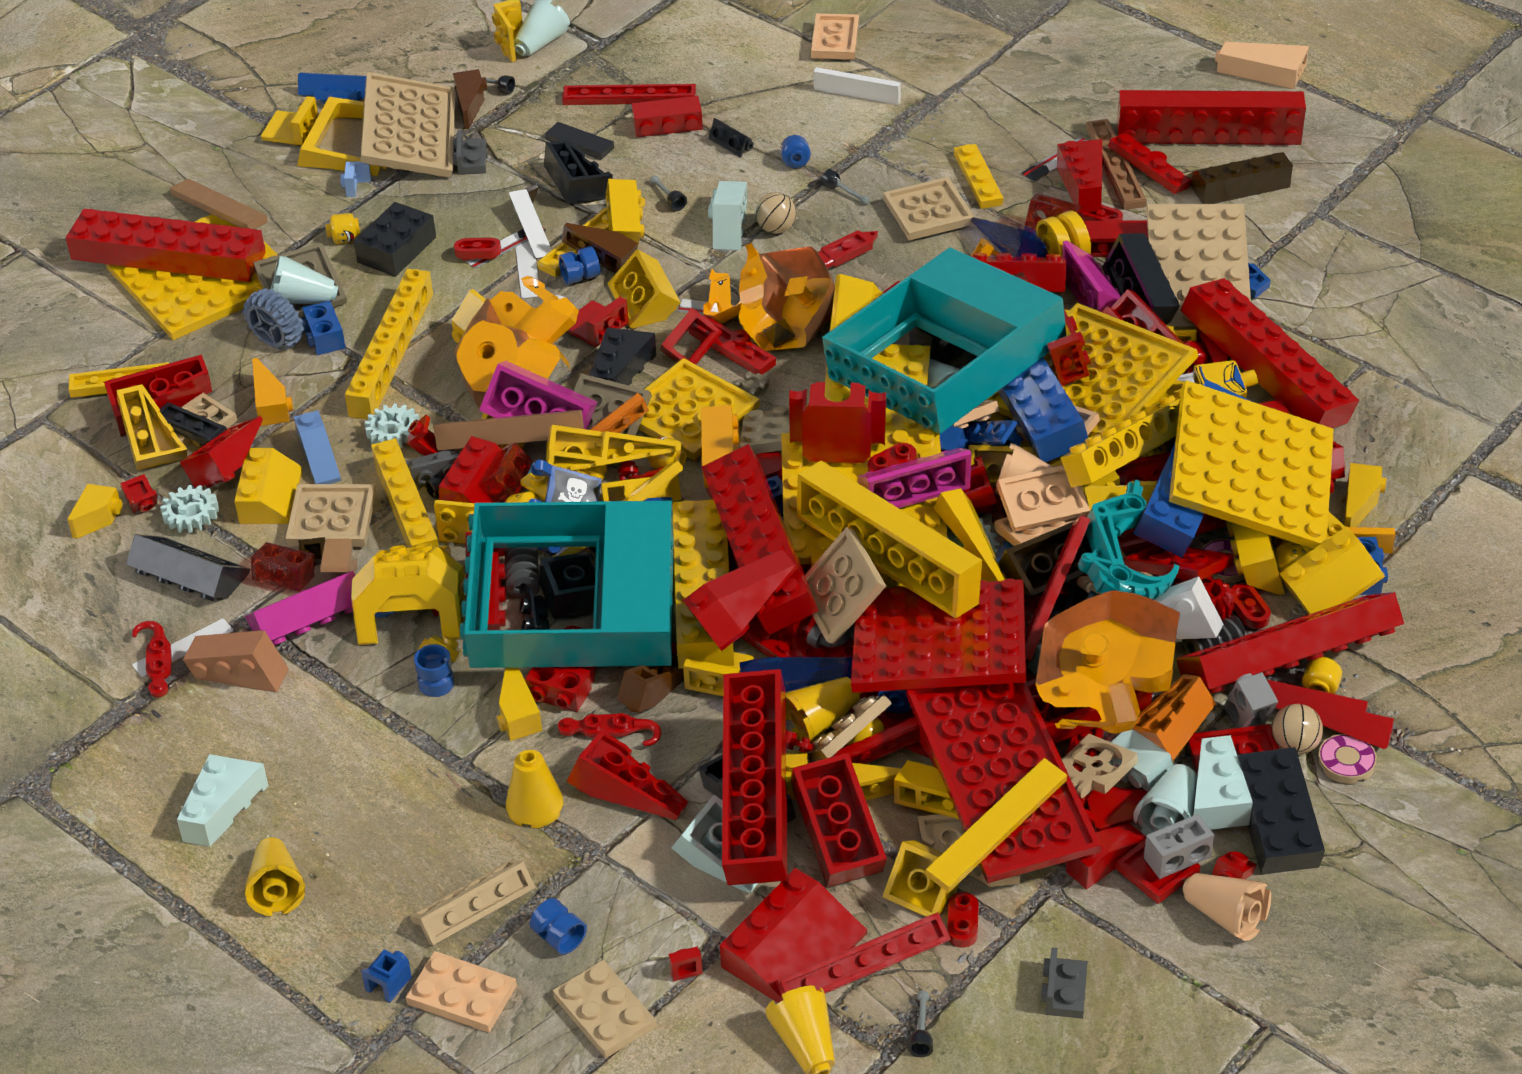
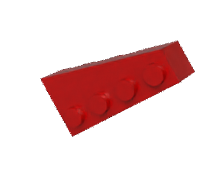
M1102 139L1079 142L1067 141L1057 144V170L1078 214L1101 210Z
M202 354L104 381L108 400L121 437L126 435V430L117 401V390L143 385L159 409L167 402L182 407L202 393L207 395L213 392Z
M465 532L466 557H470L471 553L467 551V536L471 535V532ZM493 548L487 630H502V627L506 626V612L502 610V603H506L505 587H502L503 580L506 579L505 563H503L505 548Z

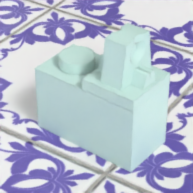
M1133 729L1122 732L1111 742L1138 753V763L1120 779L1125 783L1130 781L1136 788L1141 787L1149 792L1168 769L1173 766L1170 753ZM1114 757L1108 764L1119 767L1122 760Z

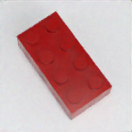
M849 753L793 767L790 783L826 886L831 887L883 872L887 857Z

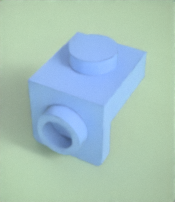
M360 161L346 162L345 174H341V188H345L346 197H356L357 183L371 182L370 165Z

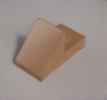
M326 539L321 572H350L357 570V559H352V539Z

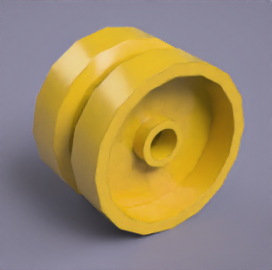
M1071 210L1058 215L1056 218L1052 216L1037 223L1036 241L1042 258H1046L1047 254H1059L1063 258V241L1066 240L1091 254L1090 236L1084 221L1077 212Z

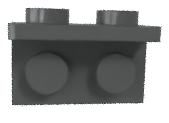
M457 130V138H453L454 152L452 155L453 165L458 166L459 175L486 173V139L472 138L463 140L462 130Z
M450 449L406 460L416 487L424 486L426 480L434 477L444 479L459 454H456L455 449Z
M1051 947V958H1044L1043 977H1049L1048 984L1042 983L1040 1002H1047L1046 1015L1083 1019L1088 961L1057 958L1058 948Z

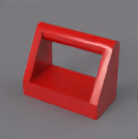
M691 308L661 344L660 351L676 362L684 358L697 365L721 336L722 331L694 308ZM696 323L710 333L691 357L687 359L675 350L674 347L693 324Z

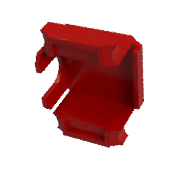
M816 382L810 385L808 405L807 389L803 391L790 390V443L802 442V456L809 462L864 463L867 459L871 458V444L879 443L885 445L886 392L874 393L869 391L867 409L865 406V386L860 383H851L850 396L842 402H833L825 397V382Z

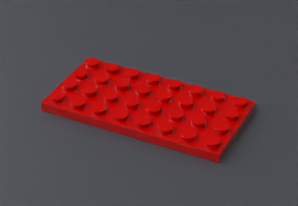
M1026 682L906 690L908 701L965 832L1044 758L1067 774V781L979 863L987 884L1101 851V843Z

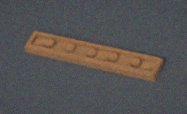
M1101 119L1086 122V130L1091 140L1102 139V164L1123 210L1146 207V197L1129 162L1108 147L1110 139L1116 137L1109 120Z
M189 178L170 187L171 195L238 227L256 229L268 222L266 214Z
M582 410L439 423L433 425L438 451L464 448L471 436L494 442L497 445L548 440L549 426L551 425L584 429Z

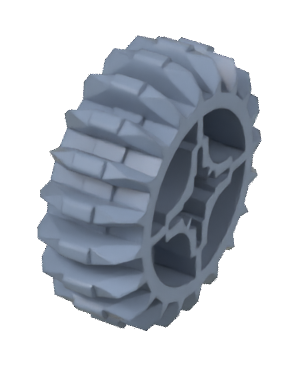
M259 289L251 294L243 304V313L246 315L244 319L249 323L248 328H251L254 335L259 337V341H263L271 347H276L278 350H288L294 347L303 336V320L298 317L299 312L295 311L293 305L288 302V298H283L280 292L275 293L273 289Z

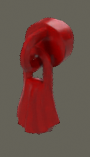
M624 461L618 467V476L620 481L625 480V478L627 480L653 477L664 467L638 475V466L635 465V462Z

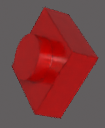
M698 946L680 949L668 954L670 974L673 982L703 974L701 953Z

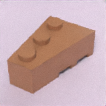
M265 630L195 636L183 658L195 679L276 693L289 670Z

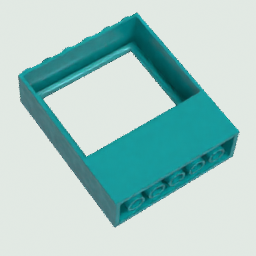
M949 247L824 335L822 339L828 368L827 373L830 379L849 389L851 383L864 385L867 398L869 391L874 393L886 392V407L941 434L1048 354L1047 343L1067 335L1062 297ZM915 327L978 356L935 389L872 359Z
M672 501L474 503V514H469V530H472L471 535L467 536V551L471 553L470 557L465 558V571L469 574L468 579H464L463 584L464 595H467L466 601H462V617L466 618L465 622L460 624V639L463 640V657H468L470 668L671 666L674 543ZM597 547L593 629L487 630L493 548Z

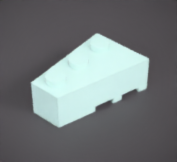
M719 181L717 189L713 190V197H711V204H709L708 217L713 219V249L741 250V236H743L744 232L741 225L742 222H745L747 210V182Z
M1231 735L1203 738L1199 757L1193 816L1199 814L1210 830L1249 825L1253 802Z
M209 754L177 818L182 841L210 847L233 824V818L242 808L246 810L251 805L250 800L259 791L263 792L269 786L264 764Z

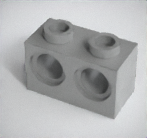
M1263 672L1253 676L1252 674H1245L1236 680V684L1229 693L1224 708L1235 728L1265 725L1278 700Z
M1196 814L1146 835L1144 859L1158 878L1161 879L1211 858L1214 834L1199 814Z

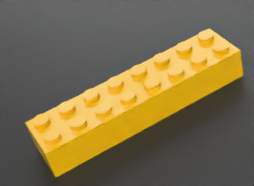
M819 461L798 473L797 518L833 541L838 538L846 527L855 530L877 569L955 619L979 604L982 559L823 461Z
M713 499L673 502L678 669L683 668L686 658L724 666H734L733 643L721 651L682 601L703 584L729 573L727 534Z

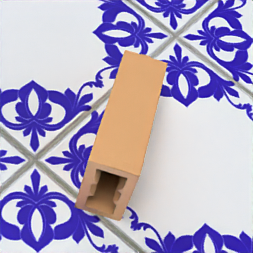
M1225 42L1221 50L1218 49L1216 52L1215 63H1218L1217 72L1294 89L1307 65L1309 47L1301 45Z

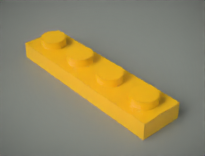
M966 144L954 147V156L980 208L984 209L1003 205L1004 198L977 145Z
M169 362L69 374L70 397L107 394L104 381L169 364Z

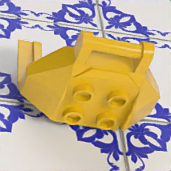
M420 544L413 548H406L405 545L390 547V550H380L352 579L351 599L358 645L378 644L375 614L377 612L436 609L440 615L442 638L444 639L446 636L453 640L460 639L462 617L458 592L459 583L465 576L463 566L451 556L449 546L438 547L432 546V544Z

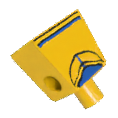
M1233 360L1196 365L1193 369L1192 377L1195 383L1203 385L1207 379L1244 398L1247 397L1246 387L1258 384L1254 369L1240 373L1236 361Z

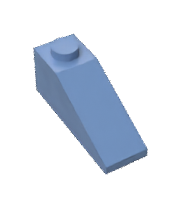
M319 411L293 417L297 438L314 483L332 484L340 482L339 470Z

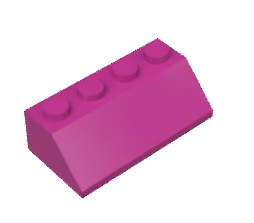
M1067 240L1063 241V258L1066 259L1065 284L1079 304L1102 312L1107 306L1112 307L1120 298V293L1111 284L1109 276H1105L1101 265L1096 263L1092 256Z
M504 361L497 364L479 411L495 418L582 410L584 429H586L598 402L515 364Z
M957 448L903 464L892 465L874 472H867L858 476V484L897 508L937 498L941 492L959 488L966 490L970 488L971 452L968 449Z
M354 571L339 575L244 615L245 619L253 631L265 630L274 645L286 640L284 635L294 631L297 636L311 630L310 624L319 621L323 625L335 620V613L344 610L345 614L353 612L351 599L352 579L356 575Z

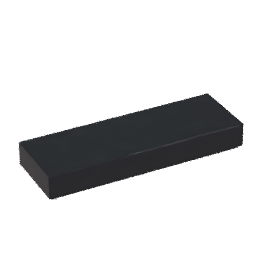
M557 122L545 133V138L548 141L568 140L585 154L601 160L614 149V141Z
M169 402L160 408L161 414L168 424L172 426L175 433L203 445L227 429L226 426Z

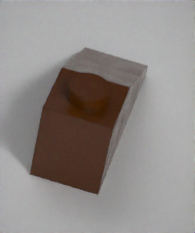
M479 69L453 73L454 86L456 87L455 92L465 129H470L485 100L484 91H487V82L485 77L481 78Z
M565 223L563 227V243L576 251L592 246L597 254L599 264L615 274L638 248V243L619 232L572 223Z
M671 655V666L640 665L625 670L617 701L626 705L628 710L637 713L655 707L684 680L683 668L678 669V656Z

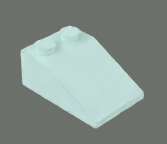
M713 795L671 849L695 868L726 882L722 867L723 801L716 795ZM758 883L732 886L750 894Z

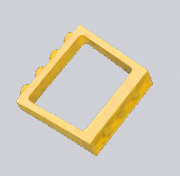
M328 97L300 149L297 166L345 171L346 162L360 161V157L319 149V146L334 119H363L364 102ZM370 165L372 176H378L381 169H387L385 166Z

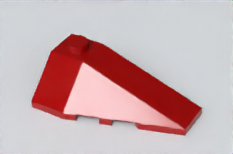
M781 549L703 584L682 601L717 647L723 651L746 633L750 628L748 623L756 613L761 614L766 608L764 603L772 594L779 592L795 572L797 566Z
M601 730L578 756L567 782L591 797L676 820L686 808L688 801L665 780H657L649 772L651 767L647 763H639L631 756L632 750L626 744Z

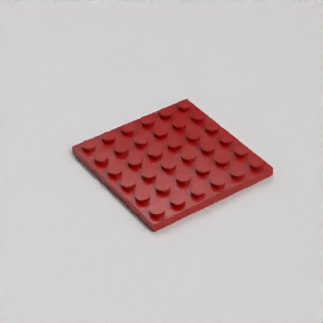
M1005 579L992 582L981 580L979 604L956 619L907 587L894 586L892 588H884L855 621L851 674L852 693L1026 682L1023 580Z

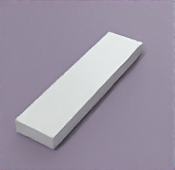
M818 67L813 71L814 90L899 105L901 101V82Z

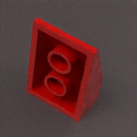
M261 415L229 427L179 462L195 489L199 485L206 486L208 489L220 481L225 483L235 477L234 472L242 467L263 421Z

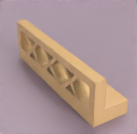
M511 859L411 914L410 918L413 924L421 926L429 944L435 945L536 887L524 862Z

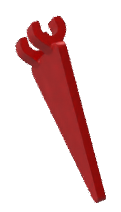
M1112 787L1106 794L1092 789L1086 795L1083 807L1087 805L1088 810L1085 809L1095 831L1099 832L1134 822V810L1148 791Z

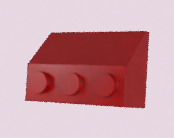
M471 436L439 485V500L464 503H500L518 475L519 467L496 443Z

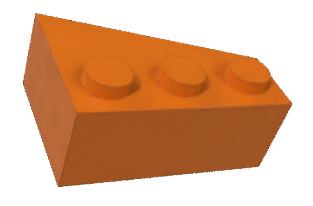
M1183 674L1170 686V691H1164L1139 714L1132 729L1170 753L1173 761L1216 705V702L1200 677Z

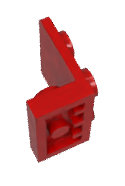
M619 296L606 307L594 300L590 301L579 309L576 324L566 332L595 348L598 347L607 328L621 329L629 323L627 300Z
M1065 309L1064 316L1067 336L1047 343L1056 376L1061 386L1090 376L1087 365L1091 364L1087 351H1082L1083 346H1086L1080 331L1075 332L1078 328L1074 317H1068Z

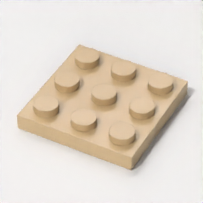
M949 177L883 192L884 202L908 240L940 234L975 224L973 213Z
M297 484L286 534L287 546H299L298 540L325 537V540L352 539V547H366L376 495L375 484Z
M848 527L844 529L805 575L819 610L812 615L826 641L832 644H836L886 587L855 530Z

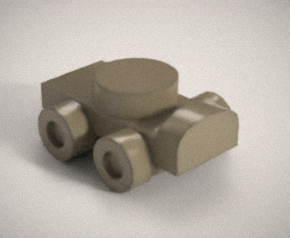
M748 371L744 376L746 382L737 379L734 385L758 397L760 390H767L770 383L769 379L759 373L754 375V373Z

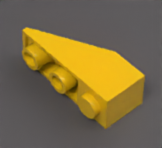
M678 474L648 498L672 497L673 501L681 500ZM651 477L601 483L602 501H622Z

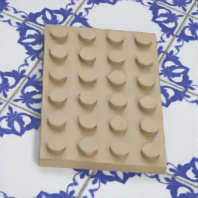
M367 72L360 162L451 178L453 171L452 154L456 87Z
M1147 204L1148 241L1152 245V249L1180 305L1171 323L1167 324V326H1173V330L1197 329V326L1180 311L1190 287L1225 278L1251 301L1244 204Z

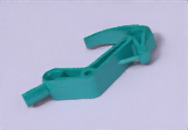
M1135 480L1134 483L1128 482L1126 494L1093 504L1087 517L1091 520L1085 531L1092 553H1084L1080 558L1078 567L1082 572L1088 574L1094 583L1095 590L1101 592V594L1115 590L1134 593L1155 600L1170 588L1180 566L1174 564L1170 573L1154 577L1138 573L1124 565L1117 536H1120L1125 530L1135 528L1147 506L1145 499L1142 497L1143 486H1140V481Z

